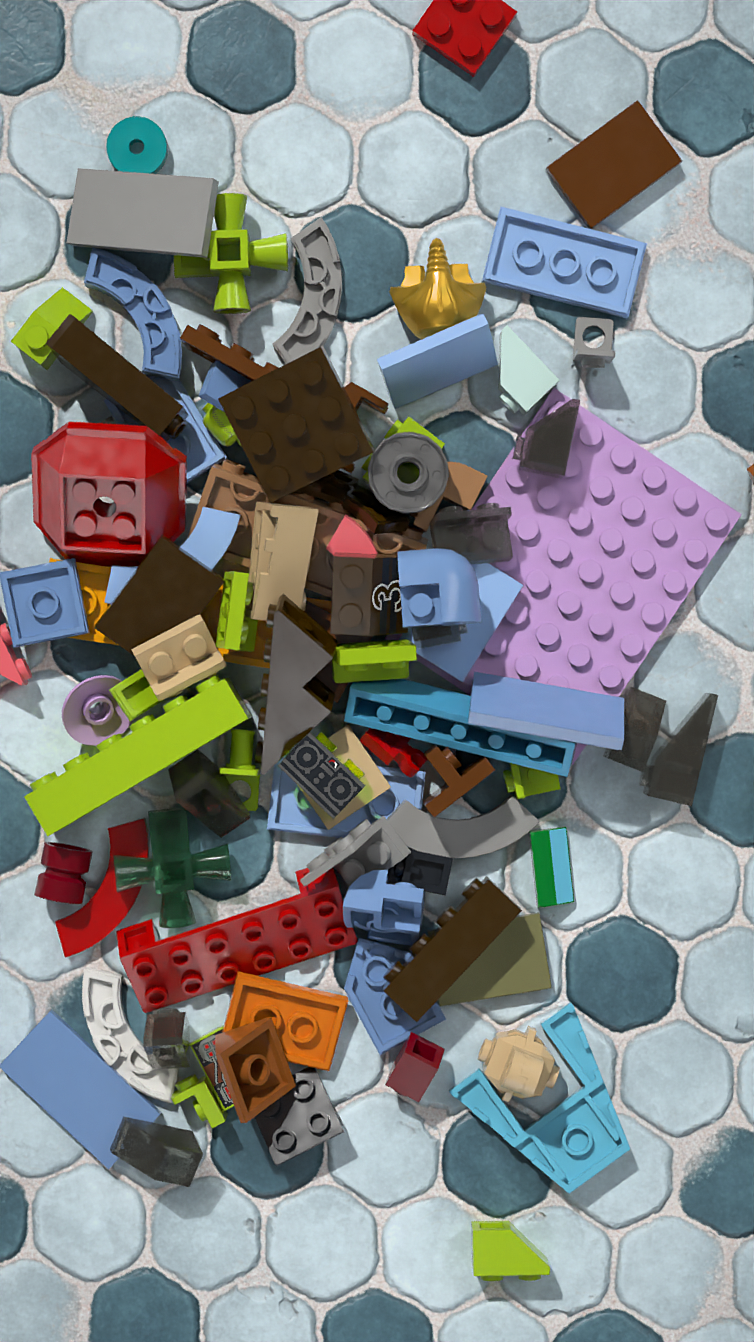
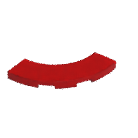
M146 818L108 828L110 859L101 886L82 908L55 921L65 958L80 953L104 939L127 916L136 902L149 862V834Z

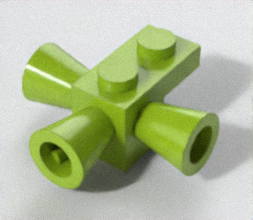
M217 194L214 211L217 230L211 231L207 258L174 255L175 278L219 277L214 313L241 314L251 311L243 277L251 276V265L288 271L287 233L250 242L248 230H242L248 197L244 194Z

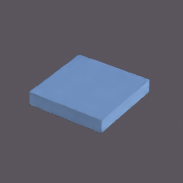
M75 558L0 572V582L13 648L90 633Z

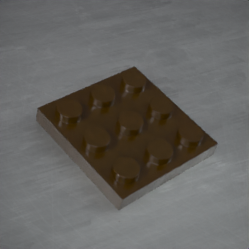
M324 346L218 398L270 503L375 452Z

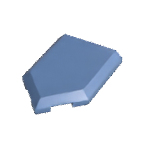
M359 937L344 990L379 1055L406 1042L411 1032L418 1035L446 1020L440 1006L436 1002L416 1022L383 991V985L387 982L383 978L385 973L397 961L403 965L410 958V952Z

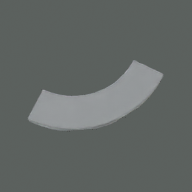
M322 217L290 238L302 263L304 294L301 307L287 331L272 344L285 364L324 346L338 316L342 295L340 258L334 239Z
M512 795L494 809L469 819L434 818L432 815L413 806L406 799L387 818V821L406 846L417 851L452 858L476 857L505 848L519 840L540 822Z

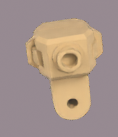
M528 1026L525 1033L516 1029L497 1032L492 1041L484 1040L479 1051L477 1060L484 1062V1074L498 1091L502 1093L501 1098L504 1101L510 1102L512 1096L521 1099L541 1096L545 1087L552 1089L557 1080L560 1067L554 1065L555 1059L553 1054L536 1035L537 1031L533 1027Z

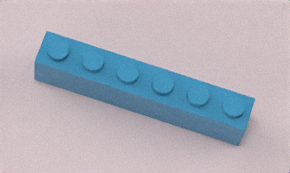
M405 679L353 682L349 691L344 719L345 722L568 777L577 746L575 742L469 724L470 695Z

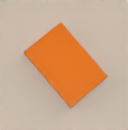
M237 972L222 1033L264 1018H272L287 1062L330 1071L348 1005V997Z

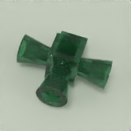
M186 807L148 811L152 858L114 855L117 893L154 882L156 894L162 893L159 927L181 928L196 923V919L187 891L194 890L193 878L231 881L228 843L191 854Z

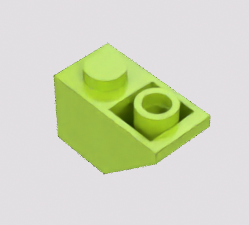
M471 1221L472 1269L474 1276H481L483 1281L503 1280V1276L518 1275L520 1280L535 1281L541 1279V1275H550L547 1257L510 1221Z

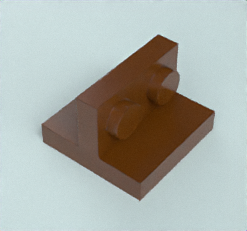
M434 744L424 752V755L446 783L427 797L423 803L435 818L495 771V769L484 756H480L458 773L456 769L461 766V763L450 749L444 747L440 750Z

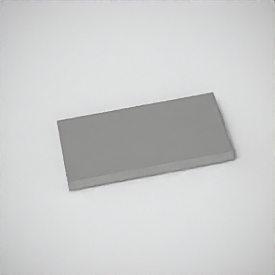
M78 168L66 243L78 247L207 258L219 181L214 178Z

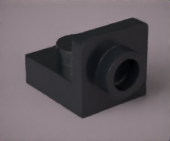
M409 848L411 853L395 864L394 877H399V882L411 883L417 888L424 889V892L446 896L453 858Z

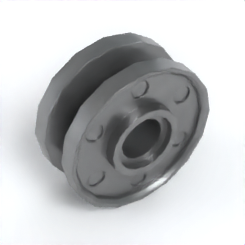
M415 432L396 433L383 440L375 449V452L372 453L368 466L369 486L376 499L388 509L402 514L418 513L434 505L444 493L449 478L448 461L441 447L428 436ZM410 462L417 466L419 477L416 482L406 484L399 480L397 469L403 463Z

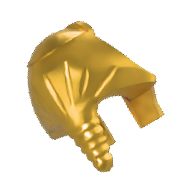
M439 238L433 239L430 244L426 276L424 266H405V278L401 286L390 287L389 290L403 321L415 336L421 340L477 316L487 288L485 283L473 282L468 272V264L449 265L444 244Z

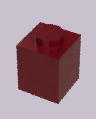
M411 1032L392 1064L385 1085L395 1090L401 1096L420 1102L439 1069L445 1049Z

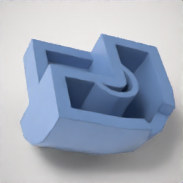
M440 548L398 551L403 628L482 623L478 580L474 568L464 556L453 550Z
M388 870L370 871L359 876L349 886L343 903L344 924L347 928L354 927L355 925L368 931V939L412 946L421 934L425 902L424 889L417 888L415 885L406 882H399L395 885L388 884Z

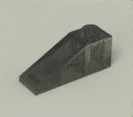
M705 693L651 757L650 765L644 763L639 780V786H644L643 794L692 806L718 699L717 694Z

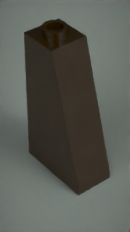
M72 314L67 316L46 342V345L61 364L139 425L149 427L166 442L170 438L176 439L187 425L185 419L188 417L185 408Z

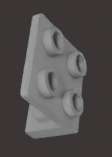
M384 815L372 824L368 819H365L353 828L346 837L338 838L325 848L323 853L308 863L306 866L310 872L300 882L305 887L326 871L335 867L348 886H350L359 876L370 871L388 870L403 860L411 851Z

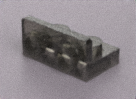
M486 503L477 506V510L463 511L461 506H450L440 509V513H437L429 523L433 548L453 550L464 556L470 564L505 562L513 558L508 519L512 516L511 507L500 508L498 503Z

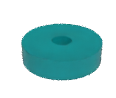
M140 116L125 118L112 128L107 138V155L116 171L157 174L167 160L168 144L161 128L148 118ZM134 143H142L144 149L141 153L134 154L131 152V146Z

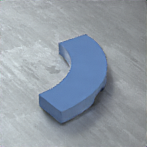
M92 247L84 281L85 287L95 289L114 299L128 312L135 322L141 335L144 350L142 373L180 382L182 369L180 333L165 296L156 284H153L135 265L108 251Z

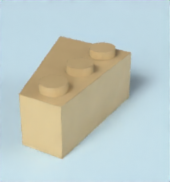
M256 502L248 582L253 583V594L250 605H246L245 616L254 620L267 621L269 605H277L282 594L286 595L299 608L305 611L306 594L304 588L309 572L310 555L319 509L298 505Z

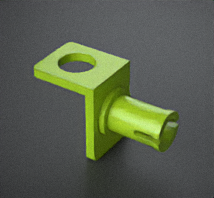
M231 729L230 761L225 766L220 767V774H222L220 807L228 810L256 811L258 809L261 768H256V765L252 764L255 731ZM242 780L249 784L251 795L248 800L236 802L231 798L229 788L235 781Z

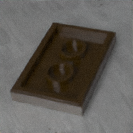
M161 535L100 617L94 628L134 655L131 649L201 614L225 580L167 537Z

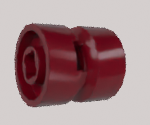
M44 842L41 864L46 868V871L38 875L34 895L55 902L82 904L86 881L81 878V875L89 872L93 851L70 844Z

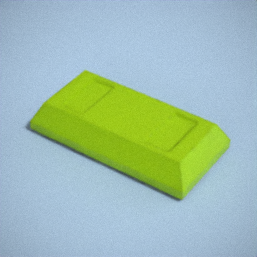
M142 669L109 689V692L130 722L162 702L158 701Z

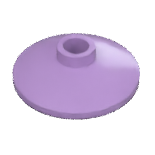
M107 675L94 676L80 682L70 691L62 707V722L66 731L74 740L85 745H98L115 734L120 733L122 735L128 729L132 721H129L109 692V689L122 682V680ZM100 701L97 707L90 708L94 703Z

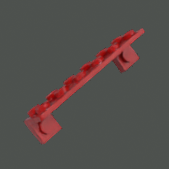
M334 867L305 887L300 880L310 870L305 868L295 871L300 890L298 895L159 941L157 929L152 919L117 930L119 958L143 1012L148 1013L235 984L237 972L260 976L356 944L358 940L354 928H347L343 921L344 900L340 892Z

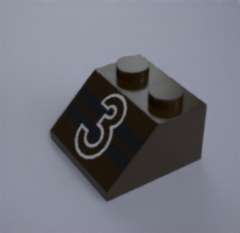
M335 552L330 634L372 636L408 633V628H403L398 555Z

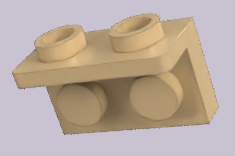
M200 614L131 649L158 701L179 695L185 688L200 680H206L215 676L219 670L227 666Z

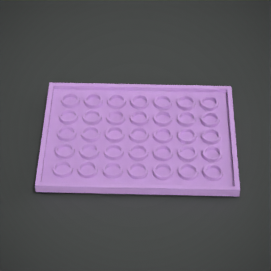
M553 388L445 548L455 551L458 545L523 584V587L463 682L416 654L417 661L470 696L475 671L619 697L742 514ZM403 633L387 634L385 639L399 640ZM577 743L571 765L577 760L586 744Z

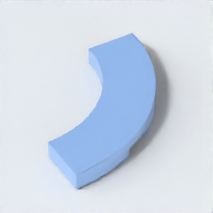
M203 507L192 534L180 547L207 567L213 569L231 544L241 515ZM112 565L104 603H112L138 566Z

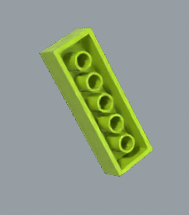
M218 675L211 677L196 686L199 692L196 696L189 700L186 695L177 697L162 706L166 712L162 716L155 718L151 714L143 717L129 726L133 733L123 738L120 733L115 734L96 745L99 753L90 757L87 752L65 763L63 767L66 772L60 776H57L54 771L31 783L30 787L33 791L24 796L47 837L251 718L252 715L230 678L220 680Z

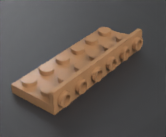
M224 459L222 464L215 463L211 467L187 539L196 527L203 507L240 514L235 535L222 558L250 568L256 502L270 503L257 476L244 472L245 466ZM290 493L272 502L319 509L305 588L332 598L334 556L326 550V547L345 514L354 519L368 533L377 548L378 554L398 555V551L426 549L428 539L422 537L423 531L409 525L406 531L374 535L361 520L343 509L341 504L336 502L328 503L307 494Z

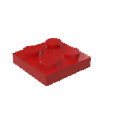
M433 0L412 30V35L472 77H475L517 16L518 11L502 0Z

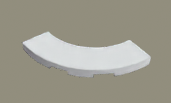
M86 967L82 982L83 1011L93 1038L92 1041L105 1062L113 1067L130 1086L152 1098L171 1103L180 1064L168 1061L153 1053L132 1031L122 1005L121 984L123 975Z

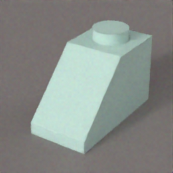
M507 325L502 329L499 337L498 389L503 393L499 399L512 413L515 414L519 410L525 416L560 380Z

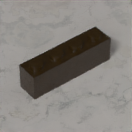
M488 876L482 881L475 878L461 893L465 899L456 909L451 905L446 908L435 921L439 927L429 937L423 933L409 948L413 953L403 965L397 961L383 976L387 981L383 985V991L416 1022L420 1020L522 911Z

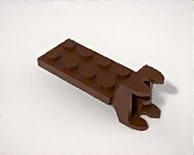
M199 324L197 329L187 325L180 337L186 349L211 363L219 361L250 381L279 368L269 362H266L265 366L262 367L254 362L255 359L250 351L235 343L232 344L231 348H228L221 344L220 335ZM353 382L344 387L356 413L362 403L382 414L387 412L389 404L378 396ZM351 463L341 469L352 474L355 464Z

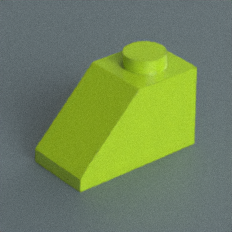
M62 287L30 315L11 342L40 366L48 370L57 358L46 345V342L69 314H72L84 324L93 310Z

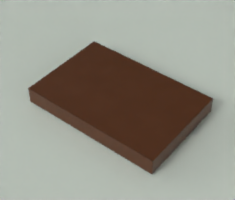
M637 100L547 166L546 171L588 229H593L680 165L682 159Z

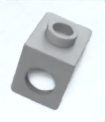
M578 317L576 319L573 361H582V366L589 368H604L605 363L612 362L615 358V351H612L613 320ZM588 327H598L603 331L604 342L600 347L590 348L583 342V332Z

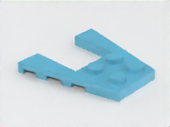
M571 1002L540 1024L584 1086L534 1123L523 1129L480 1068L449 1090L452 1096L467 1106L478 1118L499 1133L503 1139L518 1149L569 1194L630 1150L589 1043Z

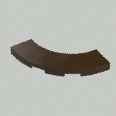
M340 470L292 492L307 494L308 496L320 498L331 503L341 504L343 509L361 520L374 535L406 531L410 522L405 514L388 509L376 499L374 493L360 486L358 478Z

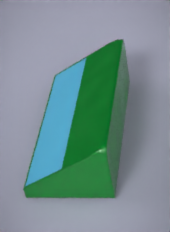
M557 827L530 830L529 840L537 907L541 908L574 902L567 828Z

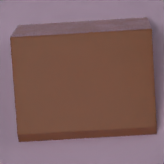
M264 1018L215 1035V1054L240 1123H247L296 1086L272 1018Z

